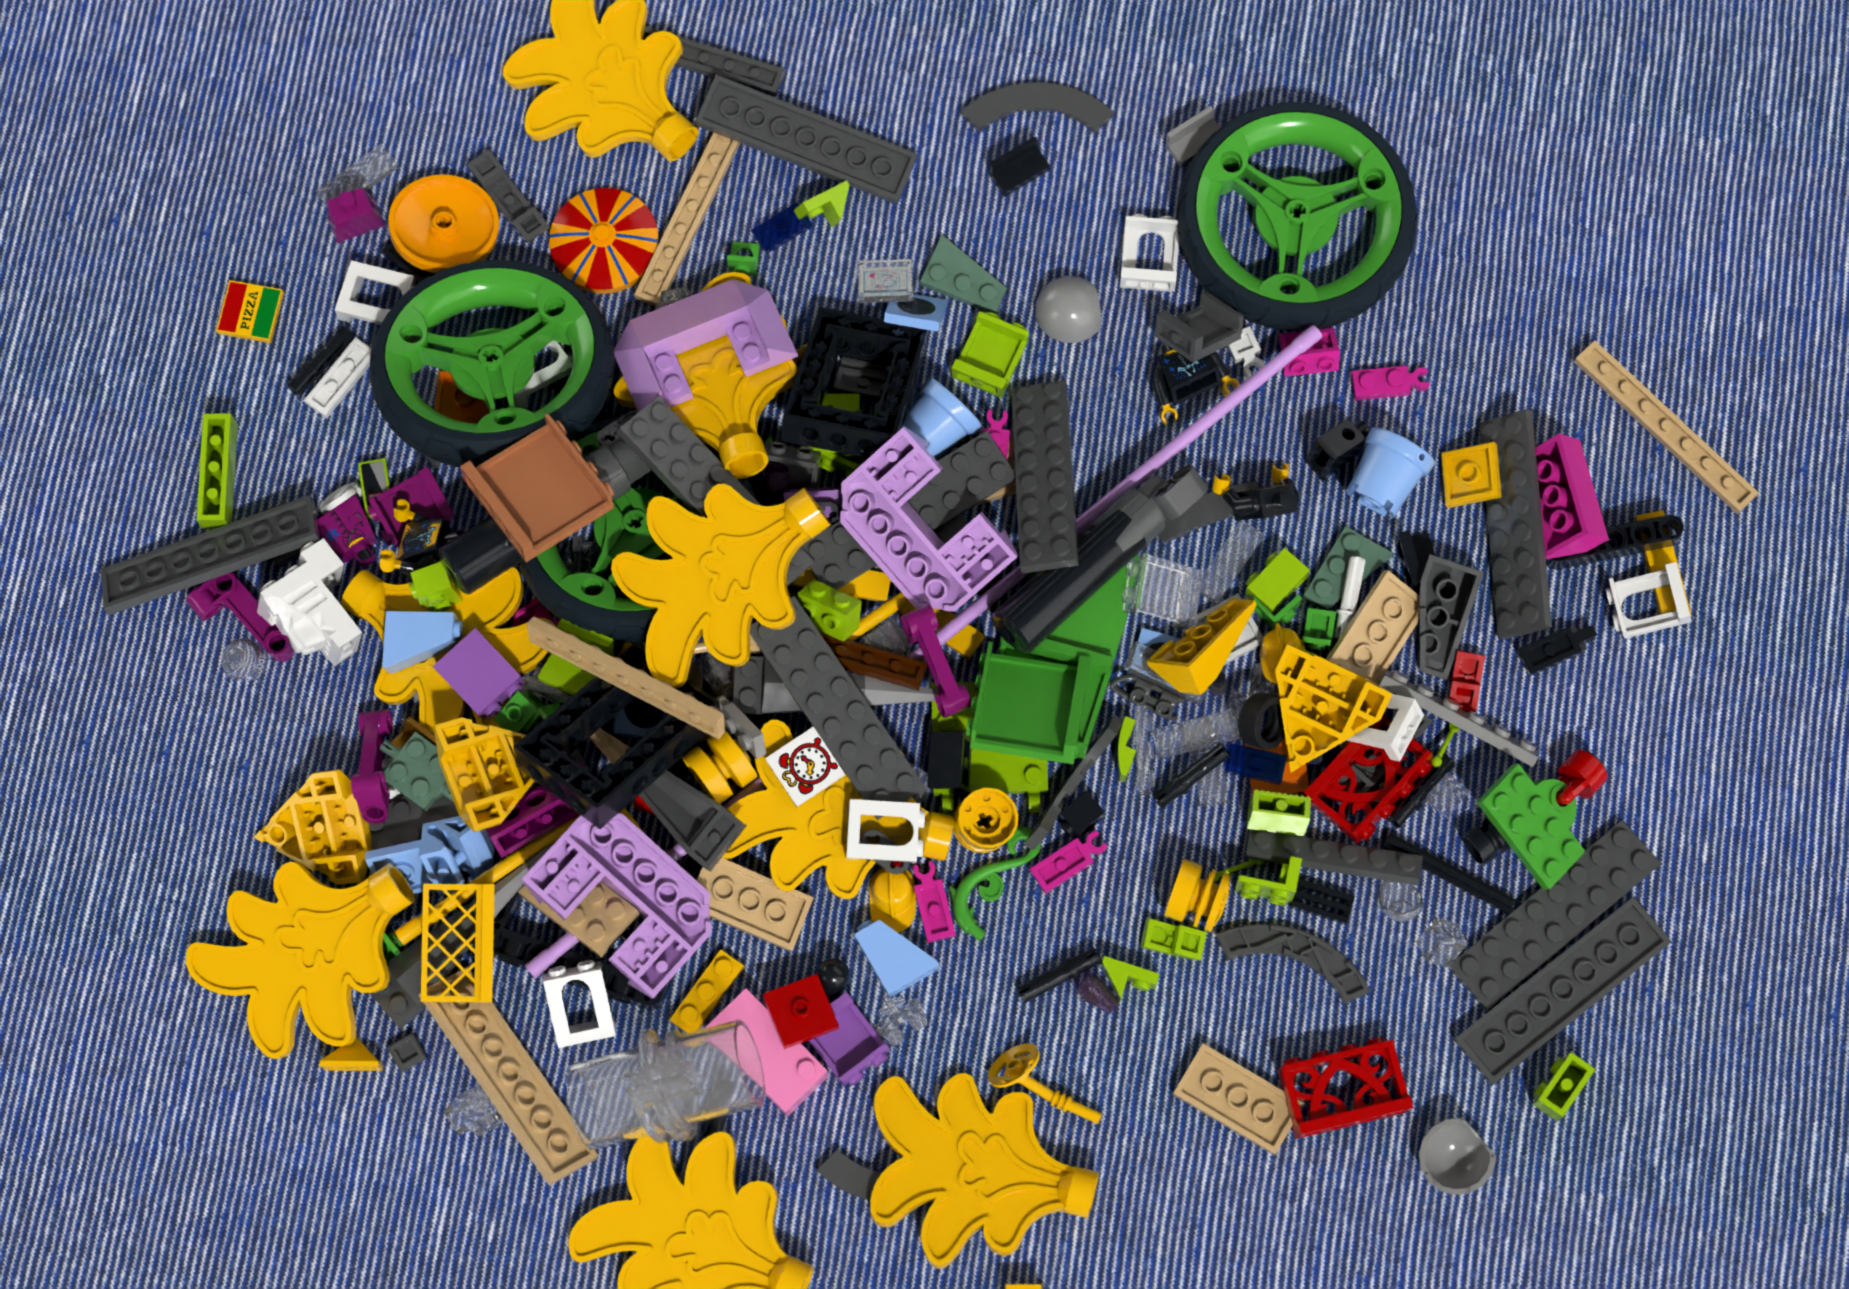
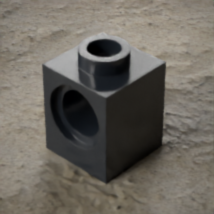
M1085 791L1060 812L1059 820L1061 823L1059 825L1069 837L1074 835L1080 839L1104 819L1105 811Z

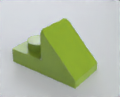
M848 181L800 204L794 210L798 219L800 220L806 216L813 219L824 213L830 226L834 227L841 221L850 186Z
M1106 956L1103 957L1101 965L1119 1002H1121L1127 981L1132 982V987L1148 992L1149 988L1155 990L1160 975L1159 973Z

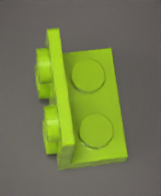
M564 619L560 620L557 625L558 629L565 633H572L579 640L589 645H595L602 652L614 657L613 638L598 634L595 631L582 629ZM552 653L538 674L540 682L572 695L577 693L595 677V675Z
M1291 856L1288 864H1282L1278 883L1239 875L1235 892H1239L1240 897L1250 900H1257V897L1268 898V902L1274 905L1285 906L1286 902L1292 903L1296 893L1302 858Z

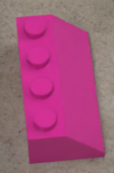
M1559 433L1535 447L1546 559L1588 552L1609 540L1580 440Z

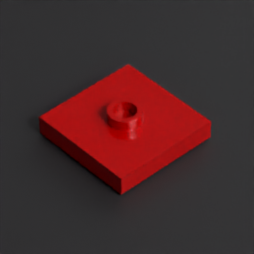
M817 974L762 995L783 1049L839 1029V1024Z

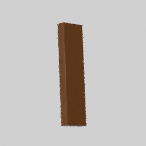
M819 632L845 670L919 691L928 662L847 639L843 642L823 632Z

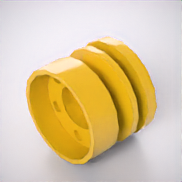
M982 788L973 791L957 805L953 813V832L955 838L964 848L974 853H988L997 850L1013 837L1018 827V812L1015 803L1006 793L994 788ZM980 818L988 819L989 823L986 825V828L977 825Z
M1184 859L1164 916L1183 922L1188 912H1193V927L1196 928L1201 916H1205L1208 920L1204 930L1211 933L1212 928L1221 919L1229 896L1231 875L1224 873L1220 885L1213 883L1217 872L1216 869H1212L1205 880L1201 878L1202 864Z

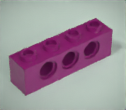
M540 786L525 794L502 824L487 828L486 831L501 858L580 814Z

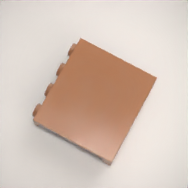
M548 413L544 415L546 425L477 467L471 461L460 466L466 484L525 562L530 561L614 509L612 501L614 492L608 482L600 481L594 464L590 460L586 462L581 456L583 453L576 441L570 442L566 437L567 432L559 420L554 421Z

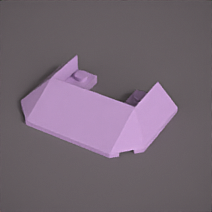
M732 279L631 319L614 348V355L637 411H641L658 396L669 408L693 399L692 392L676 355L722 336H728L746 377L798 357L769 290Z
M904 426L841 483L842 510L840 511V523L915 608L930 605L933 609L955 612L1015 560L1018 554L1006 530L1000 533L982 512L946 544L943 543L907 501L944 468L925 448L930 443Z
M617 814L601 829L580 815L521 879L539 904L544 902L563 920L573 912L600 881L634 906L640 913L639 917L644 921L608 961L629 979L627 984L652 999L712 933L709 891L623 814Z

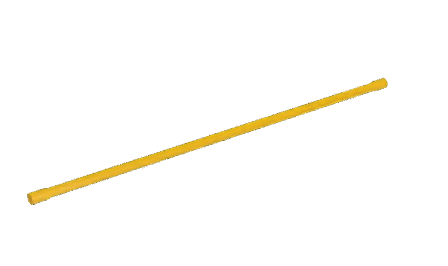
M902 592L898 593L861 618L859 628L847 640H856L908 605L910 601ZM708 734L693 748L706 741V739L709 738L711 735ZM580 815L522 846L467 884L495 883L556 842ZM459 890L455 891L451 895L454 896ZM463 890L455 900L462 905L476 895V890ZM446 897L433 907L438 911L450 898ZM452 901L440 914L444 917L458 908V906ZM429 909L428 920L435 914L431 909ZM422 914L414 917L394 931L403 946L422 934ZM436 916L428 924V927L440 920V918Z

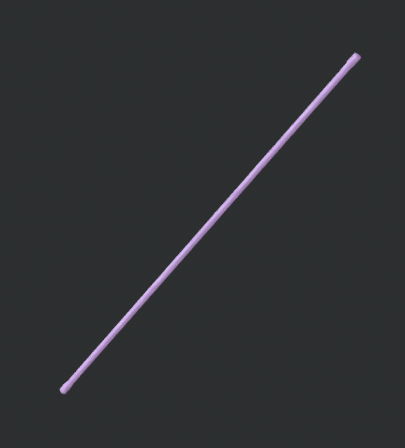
M1314 325L1308 327L1284 350L1076 518L1077 535L1127 490L1138 487L1288 363L1322 338L1319 329ZM1019 564L936 632L940 645H944L1032 572L1022 574ZM920 646L907 656L921 661L925 660ZM758 777L723 806L729 808L741 798L766 790ZM676 843L665 852L675 862L687 854L679 843ZM567 932L524 966L536 979L550 968L558 958L577 944L579 940Z

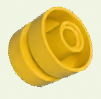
M726 731L719 740L713 736L706 739L713 753L710 757L699 746H696L682 757L687 768L705 793L720 804L733 795L727 779L731 778L738 786L743 788L758 777L750 764L752 761L747 752Z

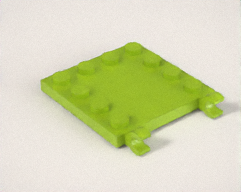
M956 682L957 685L963 684L965 686L971 703L973 696L978 697L979 692L975 691V682ZM931 683V688L937 689L936 684ZM932 701V732L964 731L966 733L968 719H974L975 714L970 713L971 708L943 718L936 701ZM972 749L969 794H957L952 789H933L934 796H942L943 814L953 815L954 795H970L973 791L982 788H994L1006 794H1028L1029 813H1040V793H1048L1047 760Z

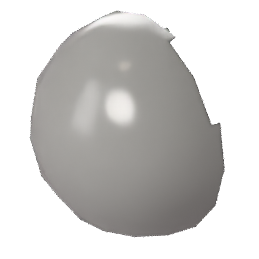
M1065 275L1051 280L1041 290L1035 303V317L1040 328L1049 337L1063 343H1078L1090 339L1100 330L1102 322L1099 297L1095 285L1080 276Z
M1456 1118L1444 1120L1430 1129L1422 1140L1419 1160L1420 1168L1430 1184L1439 1191L1460 1195L1469 1194L1486 1183L1493 1173L1496 1155L1465 1119Z

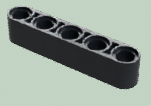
M1665 515L1606 527L1608 538H1616L1619 540L1620 546L1612 547L1605 541L1593 548V551L1589 553L1584 552L1562 558L1546 559V565L1554 570L1675 546L1683 533L1684 524L1677 516ZM1672 527L1676 531V535H1666L1662 528ZM1643 532L1648 536V540L1639 541L1635 538L1634 534Z

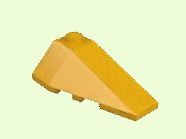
M1231 599L1207 615V622L1197 627L1191 626L1184 630L1186 636L1174 643V641L1169 640L1163 644L1146 661L1148 667L1178 692L1201 695L1220 674L1257 605L1255 600Z

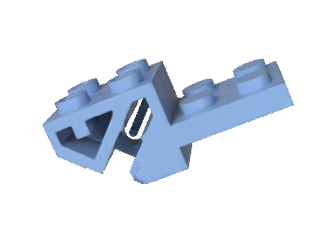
M460 816L424 823L421 840L366 851L365 861L372 874L388 863L394 865L404 875L414 894L423 892V884H464L465 880L460 870L475 878L496 864L497 853L486 829L473 832ZM436 890L438 896L446 895L442 890ZM447 890V891H448L450 894H452V893H454V892L457 891V890Z

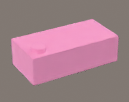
M747 988L704 1028L706 1035L787 1117L829 1077L828 1071L801 1043L783 1049L768 1010Z

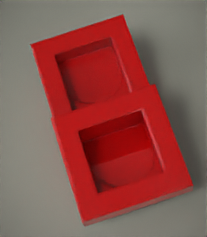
M1457 649L1448 698L1457 702L1460 705L1459 709L1465 712H1476L1486 656L1481 653Z

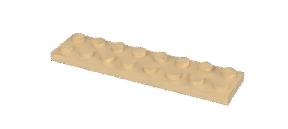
M460 970L445 978V980L451 985L463 972ZM469 971L468 973L474 978L472 972ZM465 975L453 988L461 996H474V983ZM441 980L427 987V996H440L448 986ZM450 990L444 996L457 995L452 990ZM423 1002L549 1186L591 1163L598 1157L592 1145L493 1002Z

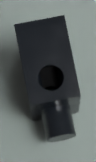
M1344 420L1315 440L1305 462L1322 482L1325 481L1359 453L1369 433V426L1364 421H1359L1354 425L1350 420Z

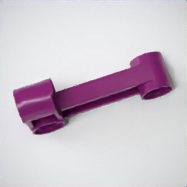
M232 572L206 581L187 596L186 603L203 622L212 618L223 608L228 607L275 661L286 662L294 655V650L288 637L281 634L276 624L271 626L262 616H259L257 613L258 601ZM232 581L230 589L221 590L223 583ZM280 641L286 643L282 650L273 651L276 643Z
M927 605L903 614L899 621L910 646L919 644L939 693L935 694V701L942 717L946 718L971 708V700L967 689L963 684L957 685L935 633L939 626L932 607Z
M389 709L361 712L358 718L363 742L359 773L352 774L351 787L362 818L371 824L383 823L388 818L390 793L382 771L383 751L380 750V747L384 745L385 735H391L393 732L392 716Z

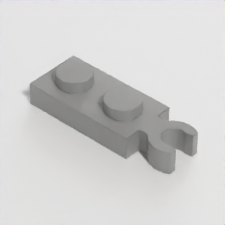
M724 695L715 698L720 702V712L724 714L725 731L729 735H734L744 751H749L756 759L765 755L766 749L763 733L733 702L729 703Z

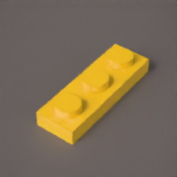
M720 949L669 1021L694 1038L745 968L744 965Z

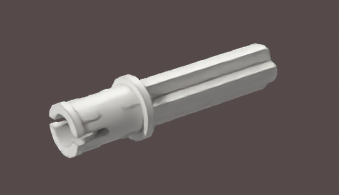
M1352 556L1349 558L1340 609H1336L1338 617L1333 636L1334 639L1340 638L1356 613L1366 562L1362 557Z

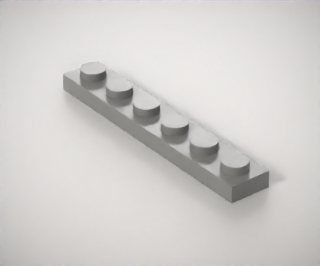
M1387 670L1380 686L1397 695L1416 699L1419 707L1532 767L1535 765L1540 751L1536 750L1537 746L1534 743L1523 738L1520 741L1510 736L1511 732L1500 725L1493 727L1485 723L1486 719L1476 712L1470 711L1468 714L1459 709L1460 705L1454 700L1447 697L1444 700L1433 695L1434 691L1423 684L1418 686L1408 681L1409 677L1399 671L1394 670L1392 673Z

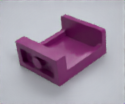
M428 467L418 471L417 475L380 495L372 496L368 499L371 505L366 507L374 522L381 521L385 530L380 533L387 546L394 545L396 550L400 547L406 523L412 522L410 519L405 522H398L395 519L393 509H398V500L408 501L410 511L414 513L419 511L431 517L443 519L447 523L456 518Z

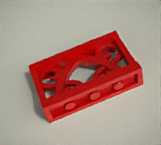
M1383 714L1381 720L1370 725L1368 728L1387 731L1392 721L1388 719L1386 714ZM1412 738L1406 750L1411 751L1415 755L1416 760L1410 768H1403L1401 762L1408 760L1405 756L1402 757L1400 762L1390 760L1386 751L1382 748L1349 742L1304 792V797L1309 796L1312 808L1319 811L1358 844L1362 839L1367 840L1376 830L1374 825L1381 818L1386 819L1395 809L1393 804L1400 797L1405 798L1414 788L1412 783L1419 776L1423 778L1433 767L1431 763L1433 753ZM1371 749L1374 751L1373 756L1377 755L1379 751L1381 755L1374 759H1367L1364 753L1366 750ZM1384 762L1386 774L1384 789L1367 793H1354L1357 779L1351 766L1354 763L1362 766H1375ZM1395 774L1402 777L1396 785ZM1343 777L1351 780L1348 792L1344 791L1347 784H1339V780ZM1325 796L1341 802L1338 813L1321 799ZM1379 802V804L1374 809H1372L1370 804ZM1348 804H1353L1352 813L1354 817L1359 810L1366 813L1362 822L1353 824L1347 821L1345 809Z
M1379 1037L1367 1041V1046L1357 1048L1356 1044H1350L1340 1047V1052L1329 1054L1328 1050L1312 1054V1059L1301 1061L1300 1057H1295L1283 1061L1284 1065L1277 1072L1293 1123L1295 1139L1408 1113L1412 1110L1414 1106L1411 1096L1409 1097L1394 1040L1385 1041L1384 1037ZM1373 1055H1379L1387 1062V1070L1379 1078H1376L1373 1074L1378 1071L1380 1064L1378 1063L1377 1066L1372 1067L1368 1063V1059ZM1360 1057L1359 1065L1348 1061ZM1328 1065L1325 1068V1070L1321 1073V1075L1315 1069L1317 1067ZM1338 1070L1347 1072L1366 1084L1358 1090L1354 1097V1110L1348 1111L1346 1105L1339 1098L1323 1094L1330 1079ZM1302 1072L1309 1074L1310 1082L1305 1083L1301 1081V1084L1307 1089H1313L1312 1094L1301 1093L1295 1088L1293 1081L1296 1074ZM1389 1077L1392 1078L1397 1100H1393L1388 1090L1382 1084ZM1371 1089L1373 1092L1367 1096L1372 1097L1373 1103L1367 1105L1362 1101V1096ZM1298 1099L1310 1101L1308 1121H1303ZM1321 1101L1335 1104L1336 1111L1333 1114L1327 1113L1325 1108L1328 1104L1321 1105Z

